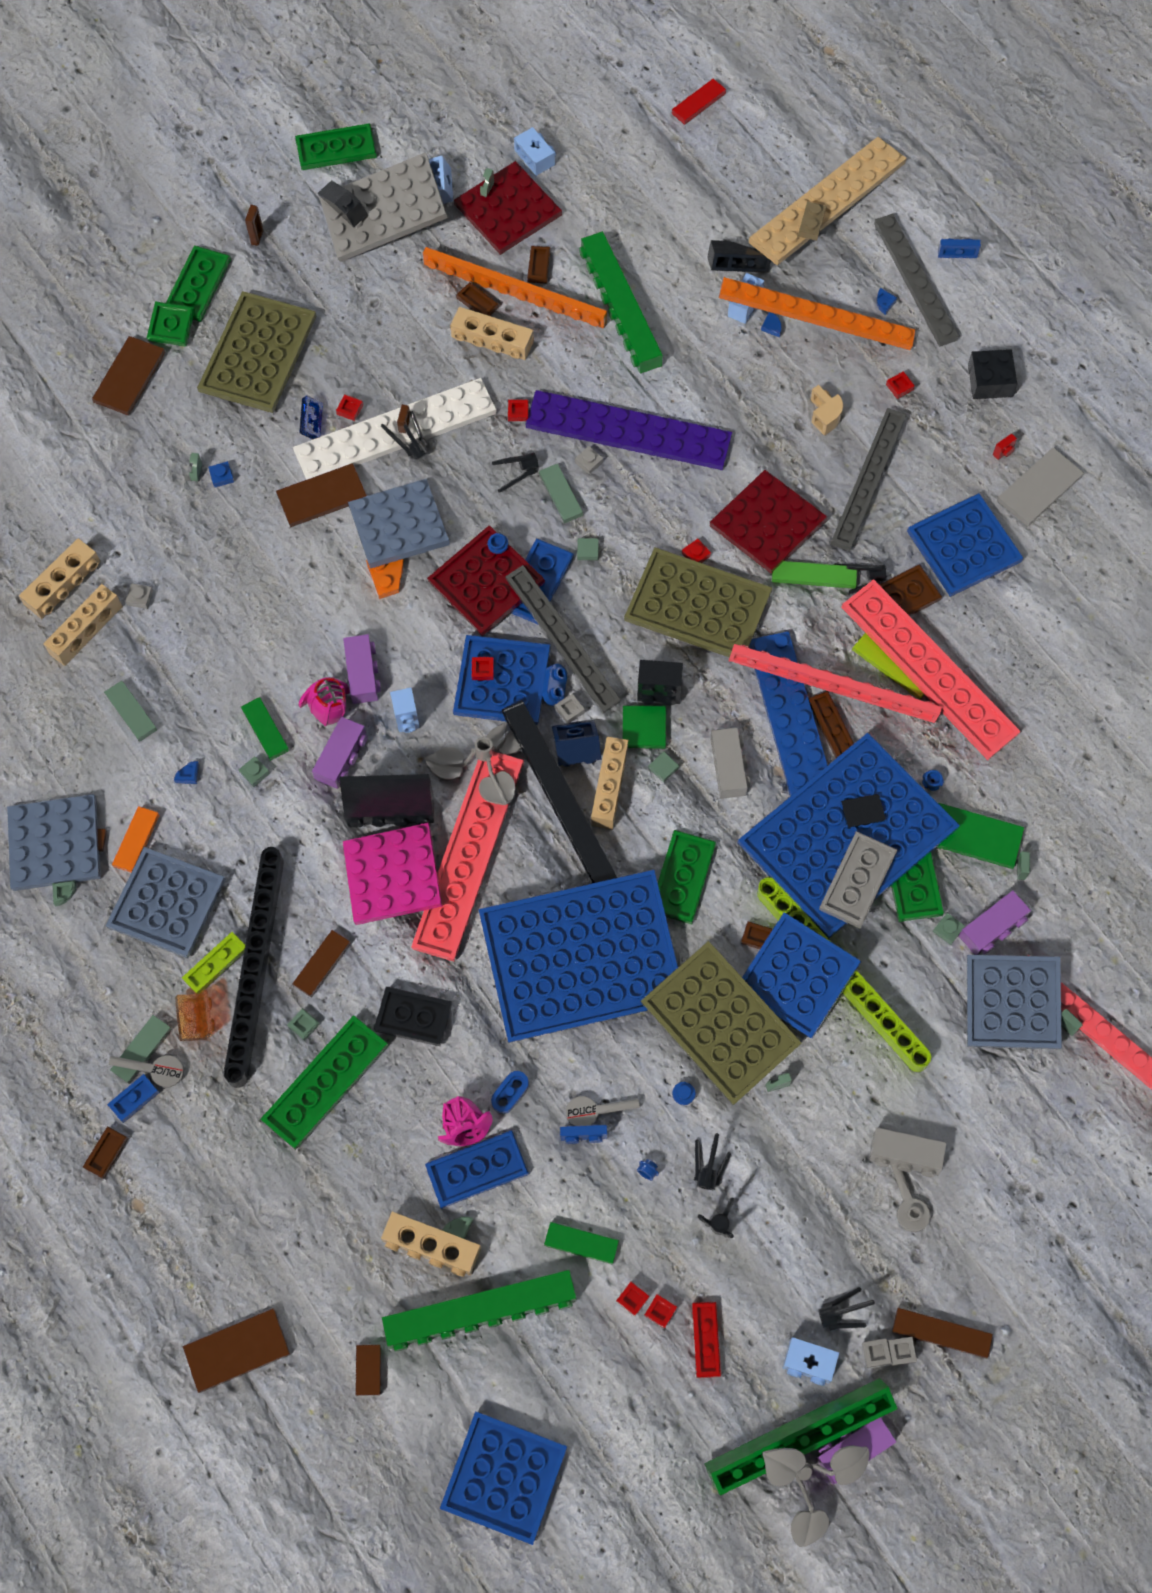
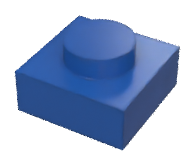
M228 461L208 467L214 488L234 482Z

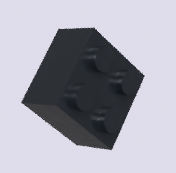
M1012 349L972 351L968 362V371L973 399L1013 397L1018 383Z
M640 660L637 701L645 704L658 702L669 706L680 704L683 663Z

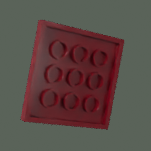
M516 161L494 174V184L487 197L480 194V187L483 186L484 180L454 199V205L500 255L562 216V210Z
M764 470L710 521V527L772 574L783 561H786L827 521V516L767 470Z
M490 525L427 578L428 582L481 636H484L522 603L507 582V575L523 565L539 587L545 583L544 578L510 545L501 554H495L489 550L487 545L488 539L491 535L497 533Z

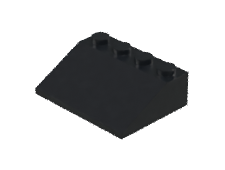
M429 774L340 776L344 818L347 825L358 828L363 825L383 827L385 824L406 826L411 823H416L417 825L434 823V794Z

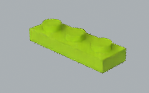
M231 932L182 977L183 981L199 995L244 954L245 944Z

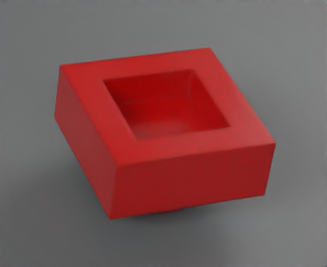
M904 371L886 381V386L896 399L910 393L915 387Z
M344 394L336 409V414L355 421L363 407V401Z
M508 400V421H526L528 419L529 401Z
M1011 433L998 442L993 456L999 460L1003 456L1008 457L1015 450L1014 446L1017 438Z
M696 539L682 549V555L685 558L699 563H703L711 557V552L699 539Z
M472 657V680H494L493 657Z
M630 1282L616 1302L635 1317L650 1296Z
M656 1294L644 1316L665 1329L677 1306Z

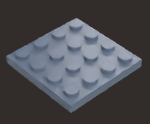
M427 479L348 502L370 569L450 545Z
M94 794L7 807L10 889L12 891L52 886V883L75 880V882L101 879L97 836V804Z
M144 847L106 923V927L188 959L226 879L219 874Z
M967 955V1047L1061 1049L1060 957Z

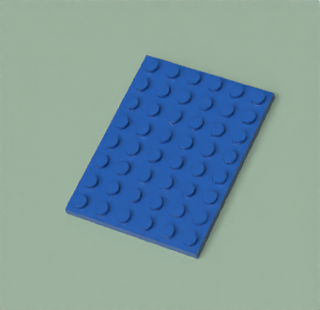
M866 733L738 839L737 843L770 878L777 882L825 936L830 939L847 923L820 911L819 908L856 831L897 849L877 892L876 899L953 834L960 825L869 733ZM878 794L885 814V821L860 825L858 827L854 826L848 829L841 801Z
M655 870L478 909L508 1043L648 1011L641 1003V1000L678 968Z

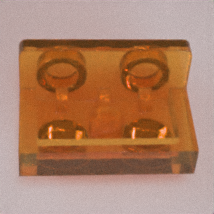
M202 990L200 994L177 995L175 997L180 1041L207 1040L215 1029L214 1019L210 1015L212 999L208 997V991Z

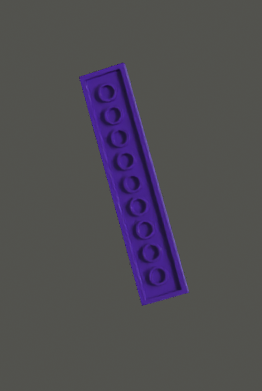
M539 390L535 391L528 419L525 423L528 429L723 470L732 437V432Z

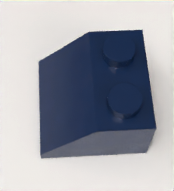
M594 720L552 726L558 766L571 767L575 763L584 762L592 764L597 760H602L599 735Z

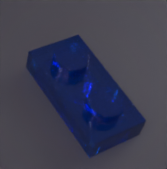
M307 395L302 398L299 433L313 440L321 437L323 403Z

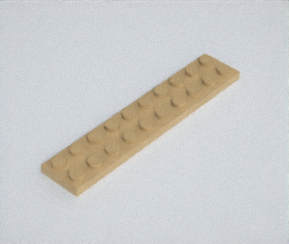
M875 138L750 236L748 243L778 266L810 240L798 236L807 201L826 206L820 228L821 231L902 167L907 158L881 138Z

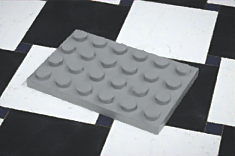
M426 152L343 186L361 201L368 213L355 227L351 226L319 196L336 255L340 262L448 218Z

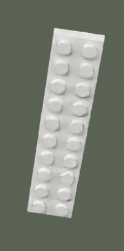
M481 378L408 404L410 411H414L425 440L496 414V408ZM401 407L294 446L293 451L305 479L313 478L351 463L355 467L403 449L386 433L381 424L390 429L408 447V443L411 440L407 433H399L397 425ZM411 417L408 428L415 439H419Z

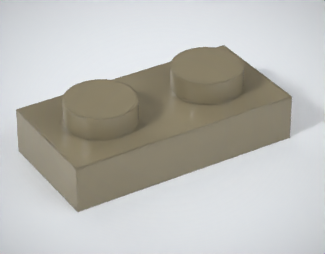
M807 201L798 233L799 237L817 241L826 206Z

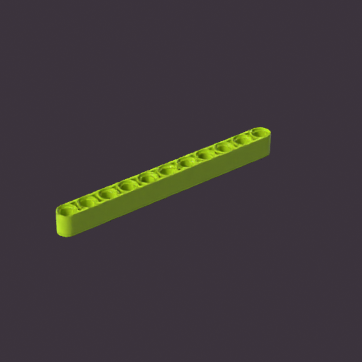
M767 877L760 881L757 897L778 921L785 912L829 940L773 878ZM770 887L773 893L767 894L762 889ZM783 903L787 905L788 909L780 910L777 905ZM856 970L842 993L912 1071H924L931 1061L929 1050ZM860 987L863 993L855 994L852 988ZM875 1004L878 1007V1011H870L867 1005ZM883 1021L892 1022L894 1028H885ZM898 1039H907L909 1046L900 1045ZM914 1056H922L925 1063L919 1064L915 1062Z

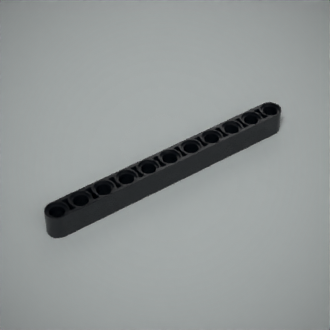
M520 700L503 708L502 713L592 884L617 878L524 702Z
M276 847L265 848L260 857L224 1067V1077L229 1085L234 1088L243 1087L247 1083L284 867V860ZM270 857H278L273 863L267 862ZM268 877H273V878H274V880H273L271 883H269V884H265V883H264V881H265L266 878H268ZM270 898L268 904H260L263 899ZM259 920H267L265 925L257 926V922ZM256 941H263V944L260 947H253ZM253 962H260L256 969H249ZM248 984H256L252 991H246ZM252 1005L250 1012H242L244 1006ZM242 1027H249L246 1034H238ZM238 1049H245V1053L241 1057H235V1052ZM241 1071V1076L238 1079L231 1080L233 1072Z

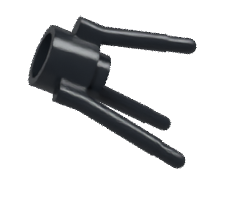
M410 411V415L419 439H415L407 425L403 426L411 440L408 443L409 448L390 429L381 424L386 433L405 450L408 456L412 455L414 459H418L428 452L426 448L427 443L423 438L414 411Z
M534 452L492 462V465L519 462L521 470H526L525 473L499 488V493L525 477L535 474L534 469H537L539 465Z
M834 564L847 566L846 568L850 570L866 571L867 579L871 581L874 579L879 585L880 581L886 580L887 573L884 564ZM867 584L849 590V594L858 592Z
M718 1133L714 1136L708 1167L702 1168V1172L700 1168V1142L698 1139L695 1140L694 1181H697V1187L714 1191L715 1187L720 1185L721 1177L731 1157V1153L728 1152L716 1175L713 1165L719 1140Z
M730 1198L723 1214H716L711 1220L698 1214V1219L706 1227H710L713 1233L723 1235L725 1238L734 1237L732 1233L728 1232L730 1225L728 1214L733 1206L734 1198Z
M858 1287L829 1303L823 1304V1308L818 1309L823 1328L829 1327L830 1331L843 1328H865L867 1326L866 1323H838V1321H842V1314L874 1305L875 1301L870 1300L838 1309L837 1304L861 1292V1287Z

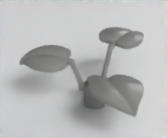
M504 723L493 728L487 734V737L477 739L475 748L471 749V753L465 761L461 751L456 748L447 747L425 757V762L430 771L443 780H455L462 775V767L467 766L472 757L476 755L480 761L487 762L490 777L481 780L479 785L480 795L490 803L506 805L514 798L515 783L507 772L501 771L494 775L491 757L493 751L497 752V750L505 755L515 754L520 750V746L508 724Z
M852 1445L837 1450L830 1461L832 1470L814 1463L813 1460L807 1461L803 1453L797 1449L779 1448L763 1452L768 1480L775 1486H785L796 1478L807 1502L808 1511L796 1513L791 1523V1535L799 1547H806L819 1540L826 1533L829 1526L827 1514L820 1509L814 1511L803 1481L811 1477L812 1468H815L829 1476L835 1475V1480L840 1485L855 1482L862 1476L868 1465L869 1449L867 1446Z

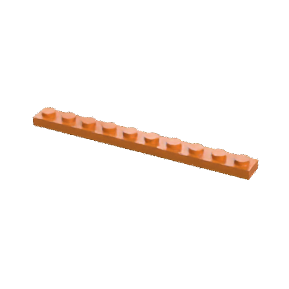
M425 247L423 251L424 265L431 269H437L448 275L460 277L465 281L480 284L484 288L497 290L501 294L511 295L521 301H528L538 307L553 310L555 313L570 316L575 320L587 322L595 327L604 328L607 323V311L428 247Z
M726 277L722 280L718 297L720 299L911 350L913 346L915 329Z

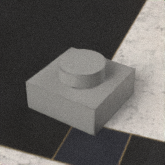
M590 446L575 458V463L589 475L604 462L603 457Z
M131 583L126 604L128 606L148 609L153 593L152 587Z
M573 694L555 704V709L567 724L585 713L584 707Z
M912 1337L887 1341L892 1366L917 1362Z
M887 1339L862 1343L867 1368L892 1363Z

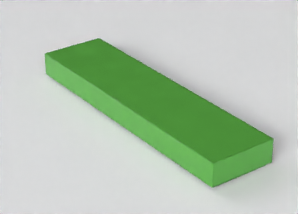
M783 561L773 571L772 582L855 589L857 570H850L846 568L847 566Z

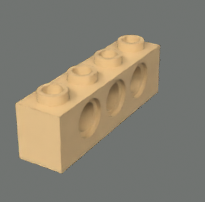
M462 307L458 308L450 325L451 337L456 340L466 341L477 347H485L496 353L501 352L515 359L526 360L534 342L533 329Z
M78 538L19 597L28 609L43 619L53 611L60 601L66 599L69 592L80 585L84 578L98 567L101 561L97 553Z
M101 584L43 643L48 653L62 665L66 666L123 607L118 596Z
M613 737L606 738L591 815V826L613 830L628 753V740Z
M391 1212L381 1237L382 1241L386 1243V1248L398 1252L399 1248L408 1251L407 1256L420 1260L421 1257L429 1259L430 1265L441 1269L443 1265L452 1268L451 1272L461 1277H464L465 1274L471 1276L481 1251L479 1244L395 1212ZM406 1232H413L415 1234L414 1240L410 1243L402 1241V1237ZM429 1240H434L437 1242L435 1250L426 1251L424 1249L425 1243ZM450 1249H457L459 1251L458 1257L454 1260L446 1258V1253Z

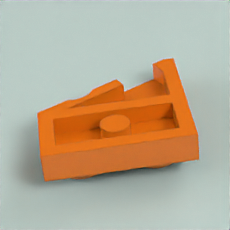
M404 559L371 569L366 560L379 599L399 593Z

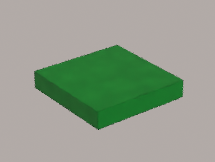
M155 301L147 340L186 347L195 309L189 306Z
M623 706L622 739L628 740V748H666V706Z

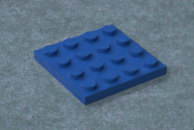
M979 493L907 529L908 534L950 597L1021 563L1023 560L1022 555Z
M466 635L453 715L506 722L502 709L522 700L534 723L539 725L543 699L542 691L545 671L548 667L550 645ZM472 657L494 658V680H472Z
M784 912L742 978L779 1018L813 1039L862 961Z
M475 1411L440 1509L533 1545L567 1446Z

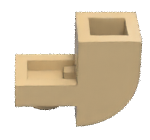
M817 385L812 389L811 401L818 408L813 411L811 422L825 436L838 426L841 419L843 402L839 394L831 398L827 390H823Z

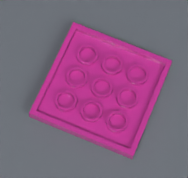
M429 823L343 841L355 925L443 907Z

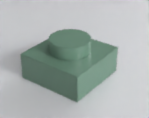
M255 756L239 769V773L253 787L270 774L269 770Z
M946 913L933 932L952 945L962 929L965 928V925Z

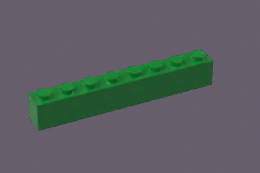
M603 231L581 238L580 256L587 262L588 273L594 276V285L597 290L600 289L602 302L604 305L607 304L609 308L610 319L615 321L616 331L624 339L623 345L626 352L629 351L631 354L630 359L633 367H637L640 374L662 367L663 355Z
M570 1270L385 1316L382 1317L387 1346L389 1349L394 1348L396 1352L408 1349V1344L416 1342L418 1346L429 1344L432 1342V1338L441 1336L443 1340L455 1337V1332L465 1330L466 1334L479 1330V1326L488 1324L490 1328L502 1325V1320L512 1318V1322L523 1320L526 1318V1314L535 1312V1315L538 1316L549 1313V1308L557 1306L559 1310L570 1308L573 1306L572 1303L577 1300Z
M878 1378L704 1463L714 1488L721 1496L766 1474L763 1458L764 1451L792 1448L801 1451L805 1455L898 1408L889 1387Z

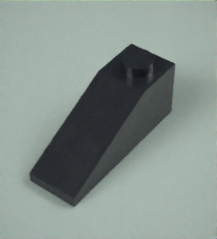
M332 180L318 192V195L353 227L368 215L360 200L349 190Z
M710 241L707 258L711 270L769 272L771 260L757 249L731 241Z

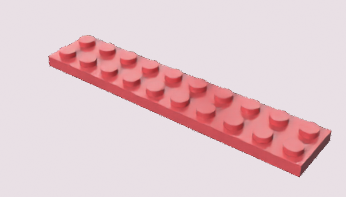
M874 579L842 604L841 608L931 702L942 707L941 712L987 760L1020 734L1021 731Z
M493 751L491 765L494 775L501 771L507 772L513 778L516 787L524 760ZM479 759L437 873L443 907L424 910L411 946L413 950L455 962L509 804L499 805L490 803L480 795V782L482 779L490 777L487 762L480 761Z

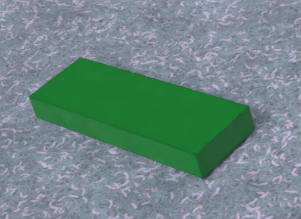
M260 697L241 706L244 715L270 761L289 751Z
M550 1222L544 1246L613 1265L619 1240Z

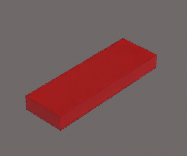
M713 78L672 109V114L685 125L724 96L726 89Z
M716 1302L692 1303L696 1378L721 1377Z

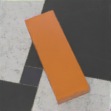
M138 806L112 863L113 867L132 873L160 816L158 812Z

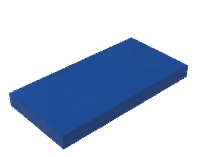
M536 538L525 560L544 578L545 583L539 588L550 602L574 558V553ZM523 602L510 612L538 625Z
M512 1130L425 1164L441 1209L529 1175Z

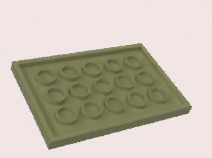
M242 291L199 382L198 392L273 413L317 317L316 311Z
M654 547L624 616V621L730 658L734 644L749 647L771 595L772 587Z
M709 941L641 1000L643 1006L732 1105L737 1103L801 1044L798 1038Z

